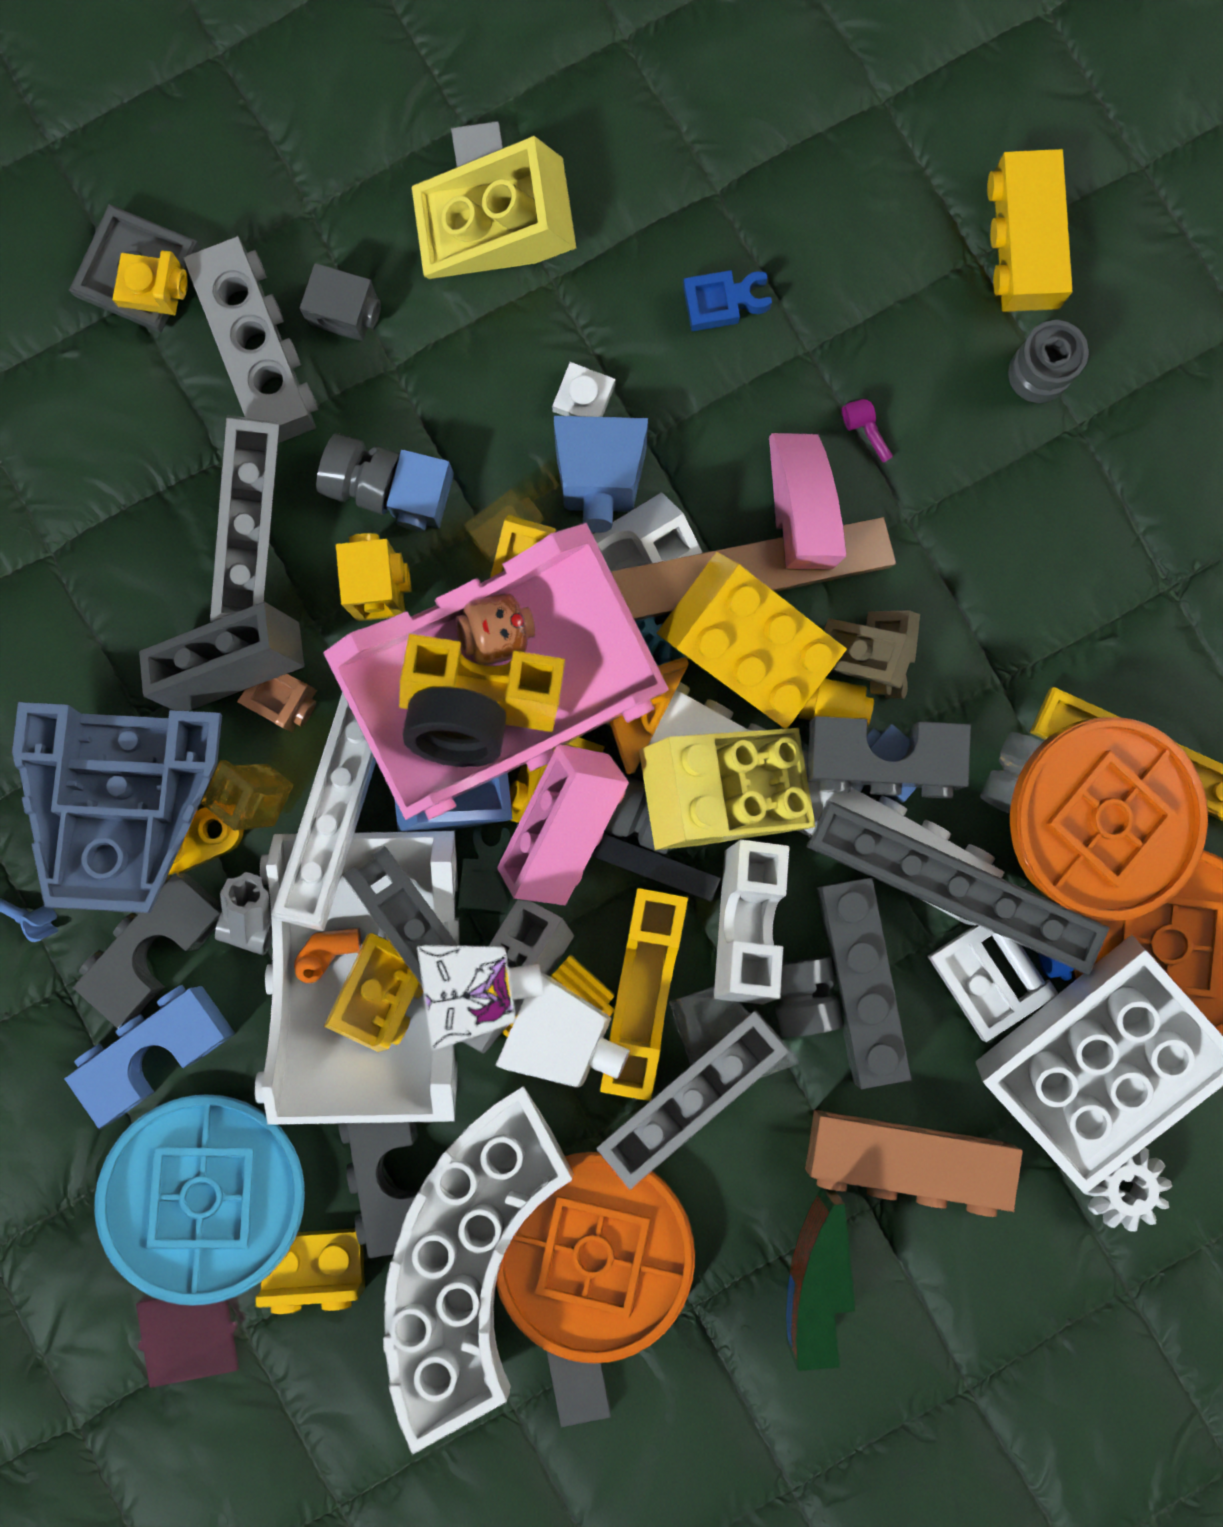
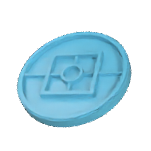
M192 1095L168 1101L145 1113L122 1133L106 1157L99 1175L95 1194V1219L100 1241L108 1258L118 1272L129 1283L154 1298L169 1303L192 1306L209 1305L235 1298L261 1283L277 1268L289 1252L300 1228L304 1211L305 1185L303 1171L295 1148L286 1133L278 1124H268L266 1114L260 1109L244 1101L222 1095Z

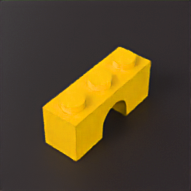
M416 634L408 635L400 678L399 708L407 709L411 697L416 692L428 688H461L483 694L499 703L506 712L505 725L553 732L560 699L565 659L513 650L512 659L509 663L501 666H485L466 659L460 651L461 642Z

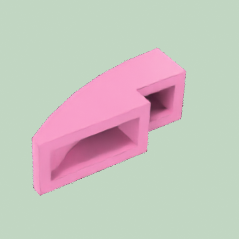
M772 433L769 436L776 529H783L786 569H834L846 557V548L837 490L818 434Z

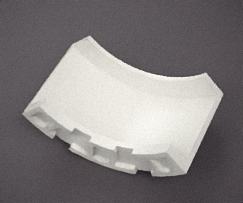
M455 832L354 833L324 931L360 928L362 944L369 933L388 940L342 876L354 866L359 870L374 859L372 854L385 846L460 946L459 918H455L454 900L455 891L458 890ZM274 834L269 854L262 855L260 860L262 885H269L273 964H268L265 972L266 993L272 994L265 1070L264 1072L257 1073L255 1081L257 1103H264L268 1124L454 1121L458 1063L455 1062L454 1051L455 1043L442 1048L432 1049L424 993L419 999L412 998L405 1013L406 1016L411 1018L409 1027L399 1045L391 1044L388 1050L374 1051L324 1027L358 953L336 955L317 982L311 984L304 983L297 978L294 968L297 954L314 933L323 931L273 918L274 905L297 834ZM384 876L370 887L375 894H378L392 883Z

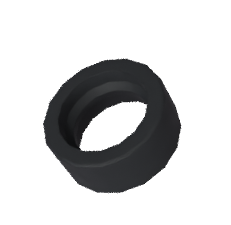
M453 687L428 688L416 692L408 702L403 729V742L416 755L442 765L479 767L490 764L501 755L506 712L496 701L474 691Z

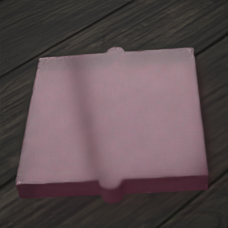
M156 1298L140 1301L136 1304L142 1338L138 1343V1349L144 1351L150 1388L234 1372L239 1369L233 1336L237 1324L231 1321L228 1300L209 1305L192 1306L169 1303Z

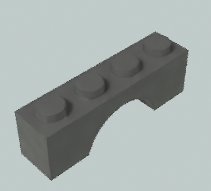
M862 878L815 887L824 936L833 957L840 989L845 1026L843 1035L852 1082L860 1089L910 1081L912 1079L873 879Z

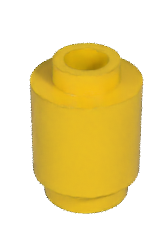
M825 678L800 711L798 718L809 721L815 716L867 719L868 727L873 712L874 698L866 697V686Z

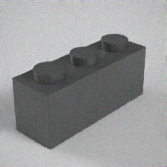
M266 602L259 603L139 651L143 696L174 711H190L305 667L299 622Z

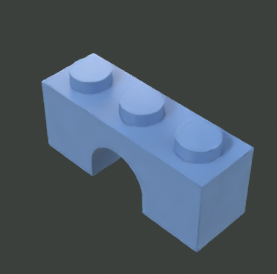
M183 985L176 987L157 1001L161 1009L145 1020L142 1014L136 1016L116 1031L120 1039L104 1050L102 1045L98 1044L74 1061L78 1069L64 1079L99 1129L115 1122L155 1093L142 1072L143 1057L152 1045L161 1046L169 1050L181 1067L185 1068L198 1062L236 1034L203 986L189 988L187 991Z

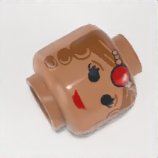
M499 594L471 600L465 605L463 615L456 617V631L458 641L461 642L462 653L464 656L471 655L476 663L480 665L511 660L513 650L525 652L528 638L535 636L534 620L529 607L521 608L518 601L511 594Z

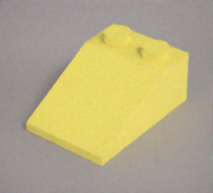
M535 136L411 186L423 274L428 279L536 264L576 249L563 158Z

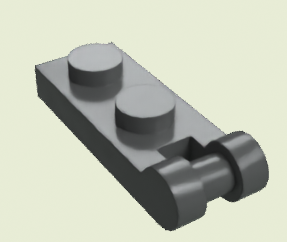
M383 846L372 854L374 859L359 870L354 866L342 876L423 987L418 947L459 945L390 851ZM386 876L392 884L378 894H375L370 886Z

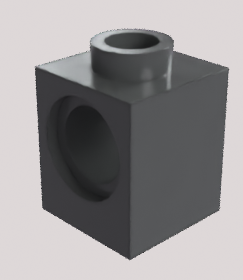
M314 263L300 311L309 326L363 342L367 328H374L378 321L381 301L377 299V294L370 279Z

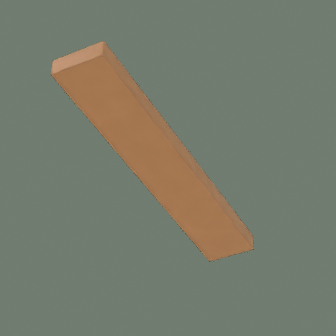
M884 517L843 525L846 557L834 569H786L783 537L717 550L718 553L740 564L774 592L888 569L896 564ZM716 551L611 571L635 621L671 614Z

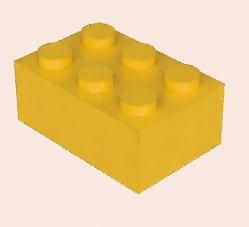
M717 551L656 633L784 729H788L847 650L748 570Z

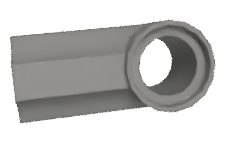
M244 872L239 877L227 878L220 893L222 912L217 922L215 939L263 956L272 944L269 892L262 885V877Z

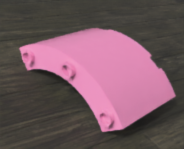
M587 523L551 533L537 544L503 563L505 571L482 583L479 579H474L436 598L435 602L437 605L411 617L406 611L382 622L351 632L324 652L405 820L422 812L426 813L428 820L442 815L457 807L453 798L524 764H527L530 772L549 763L557 744L565 745L621 715L624 716L626 722L639 718L655 709L651 702L652 699L669 691ZM499 594L513 595L521 608L529 607L534 620L535 636L528 638L525 652L565 659L560 699L553 732L505 725L501 755L493 763L479 767L442 765L426 760L411 752L403 742V729L407 709L399 708L400 678L408 635L416 634L458 641L456 617L463 615L465 605L469 601ZM471 655L464 656L466 659L476 663ZM511 660L485 666H501L509 663Z

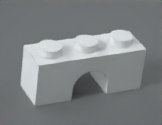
M662 492L615 520L609 531L593 534L610 571L702 553L684 513Z
M739 840L724 851L714 999L765 1004L780 998L783 947L774 946L773 920L778 902L786 896L789 846Z

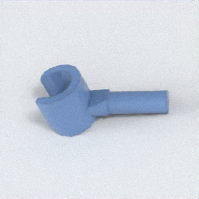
M0 898V912L20 923L22 931L29 941L37 942L58 932V929L51 924V921L57 918L53 908H48L44 905L32 912H28L26 909L19 908Z

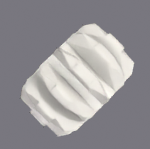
M1144 1147L1086 1193L1087 1195L1094 1196L1088 1204V1209L1095 1215L1103 1214V1222L1112 1228H1115L1122 1222L1127 1230L1137 1231L1139 1218L1149 1225L1156 1224V1217L1152 1211L1154 1206L1160 1209L1170 1208L1168 1201L1159 1196V1192L1173 1187L1169 1179L1159 1176L1165 1168V1164L1158 1158L1149 1159V1149ZM1122 1180L1133 1182L1130 1192L1119 1190Z

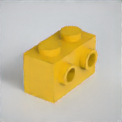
M374 533L352 535L349 537V543L336 544L341 605L356 621L392 618L404 613L403 593L411 592V579L408 563H403L402 554L396 553L387 539H380L379 535Z

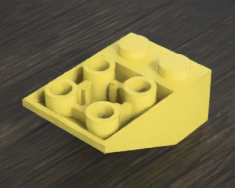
M799 728L671 736L639 749L655 850L699 846L816 827Z

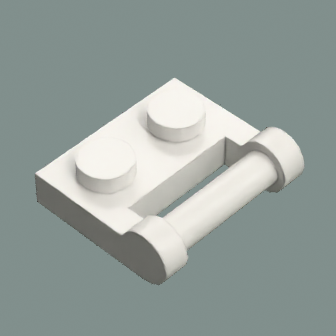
M978 925L973 926L928 955L931 963L977 1034L985 1042L991 1040L1058 995L1051 981H1044L1020 944ZM990 936L993 937L1027 989L1025 995L1019 999L981 943Z

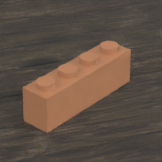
M814 1110L805 1170L811 1178L817 1179V1186L829 1190L846 1191L847 1184L867 1187L866 1194L877 1198L896 1200L897 1192L917 1195L916 1202L925 1206L947 1208V1201L967 1204L966 1211L970 1213L997 1217L998 1209L1014 1212L1023 1150L1010 1142Z

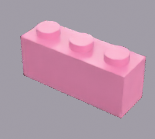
M557 744L497 867L514 899L566 905L575 886L581 881L583 871L595 847L601 842L604 830L617 805L623 800L625 789L629 784L609 754Z

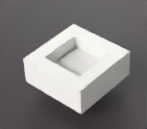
M570 362L553 403V412L563 416L603 417L615 387V379Z

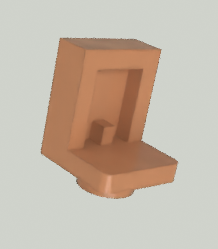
M285 674L245 689L238 703L293 733L297 725L303 727L311 717L317 703L312 698L317 690L303 681Z

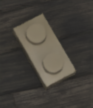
M828 618L824 631L847 649L830 672L901 688L916 648L917 640L907 634Z

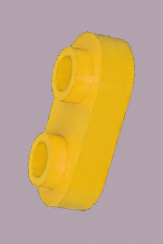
M209 805L197 810L168 875L185 873L233 851L240 844L244 834V826L240 816L233 809L221 805ZM218 820L222 825V833L219 837L212 839L208 835L207 828L212 821Z

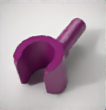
M860 399L843 406L841 411L847 429L850 431L863 427L866 436L869 438L882 463L892 458L890 450L877 430L873 404L868 400Z

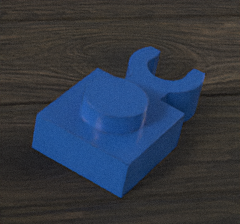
M731 270L684 278L683 289L691 332L738 324L740 319L739 309H745L752 314H762L769 311L772 304L771 297L757 299L750 293L751 289L766 285L767 273H750L741 283L735 284Z

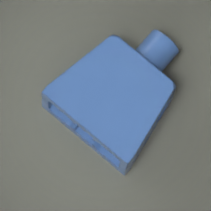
M554 416L555 449L564 508L568 510H583V524L587 523L591 532L601 533L609 531L613 525V511L628 512L633 510L647 450L648 418Z

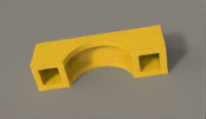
M639 888L636 890L609 1037L610 1042L629 1049L630 1052L618 1079L605 1073L602 1074L600 1092L651 1101L660 1054L667 1000L679 949L688 897Z

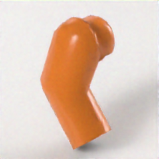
M360 928L314 933L302 947L294 961L297 978L304 983L311 984L317 982L336 955L359 953L362 946Z

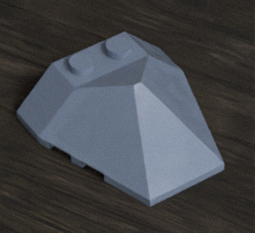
M18 702L12 754L15 767L19 769L25 795V797H22L25 813L29 815L34 838L32 848L45 907L137 913L152 912L216 769L222 722L221 713L169 710V718L81 714L70 705Z

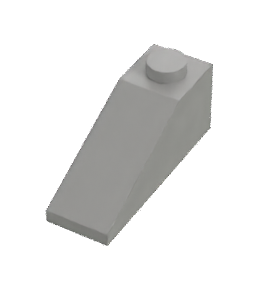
M517 899L488 947H505L508 968L539 964L540 972L550 976L574 935L563 918L532 901ZM524 998L513 1000L515 1017L518 1015ZM507 1026L465 1039L462 1042L484 1054Z

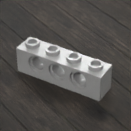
M237 236L183 257L244 416L246 418L278 421V443L316 429L311 412L318 410L317 403L307 382L299 384L294 372V368L301 366L291 339L282 340L276 326L284 322L274 295H264L259 281L266 279L267 276L256 250L247 253ZM238 291L248 292L246 299L241 304L228 305V301L234 293ZM257 334L265 335L264 343L259 348L254 350L245 349V344L250 337ZM272 378L283 379L282 386L277 392L273 394L262 393V388L268 380Z
M227 415L210 622L264 602L279 433L278 421Z
M754 1011L596 1149L626 1186L631 1189L791 1050L757 1011Z

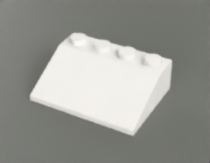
M1131 934L1093 965L1090 975L1082 974L975 1063L983 1083L1079 1189L1086 1194L1223 1086V1036Z

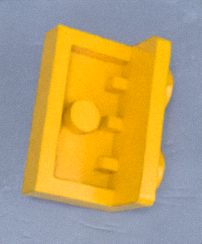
M369 933L366 936L324 1024V1027L377 1052L388 1050L391 1044L399 1045L411 1020L410 1017L405 1015L413 997L419 999L424 993L423 987L390 941L373 933Z

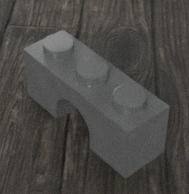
M815 716L809 723L808 782H820L819 791L850 793L851 784L871 785V794L902 795V787L922 788V797L953 798V790H959L969 785L971 725L918 722L910 727L909 747L905 756L900 761L890 762L880 759L871 751L867 742V719Z
M174 873L172 877L168 875L152 912L139 913L138 915L132 912L126 916L113 931L116 940L105 952L102 950L96 951L81 966L79 972L83 977L75 984L73 989L116 1028H120L131 1019L142 1014L165 988L150 973L147 967L146 956L150 945L160 936H166L175 941L185 951L198 950L216 930L217 922L222 912V904L189 874Z
M416 1122L338 1123L343 1144L350 1143L353 1163L347 1164V1181L351 1194L358 1193L361 1213L355 1215V1230L358 1243L360 1245H367L368 1258L394 1254L406 1215L421 1188L402 1190L393 1186L384 1174L383 1160L386 1152L389 1150L413 1145L418 1139Z

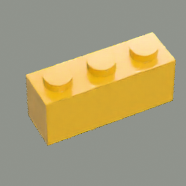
M1063 149L1004 152L995 171H990L987 183L988 199L990 202L995 201L996 218H993L990 229L992 248H998L999 265L995 266L993 276L995 295H1001L1002 312L1060 309L1072 293Z

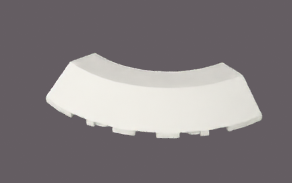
M524 1086L492 1106L473 1122L444 1152L415 1197L406 1215L396 1244L386 1284L384 1352H386L390 1378L389 1389L398 1421L412 1454L507 1402L511 1385L501 1363L494 1331L493 1306L500 1265L510 1241L525 1219L553 1192L572 1181L574 1175L549 1125Z

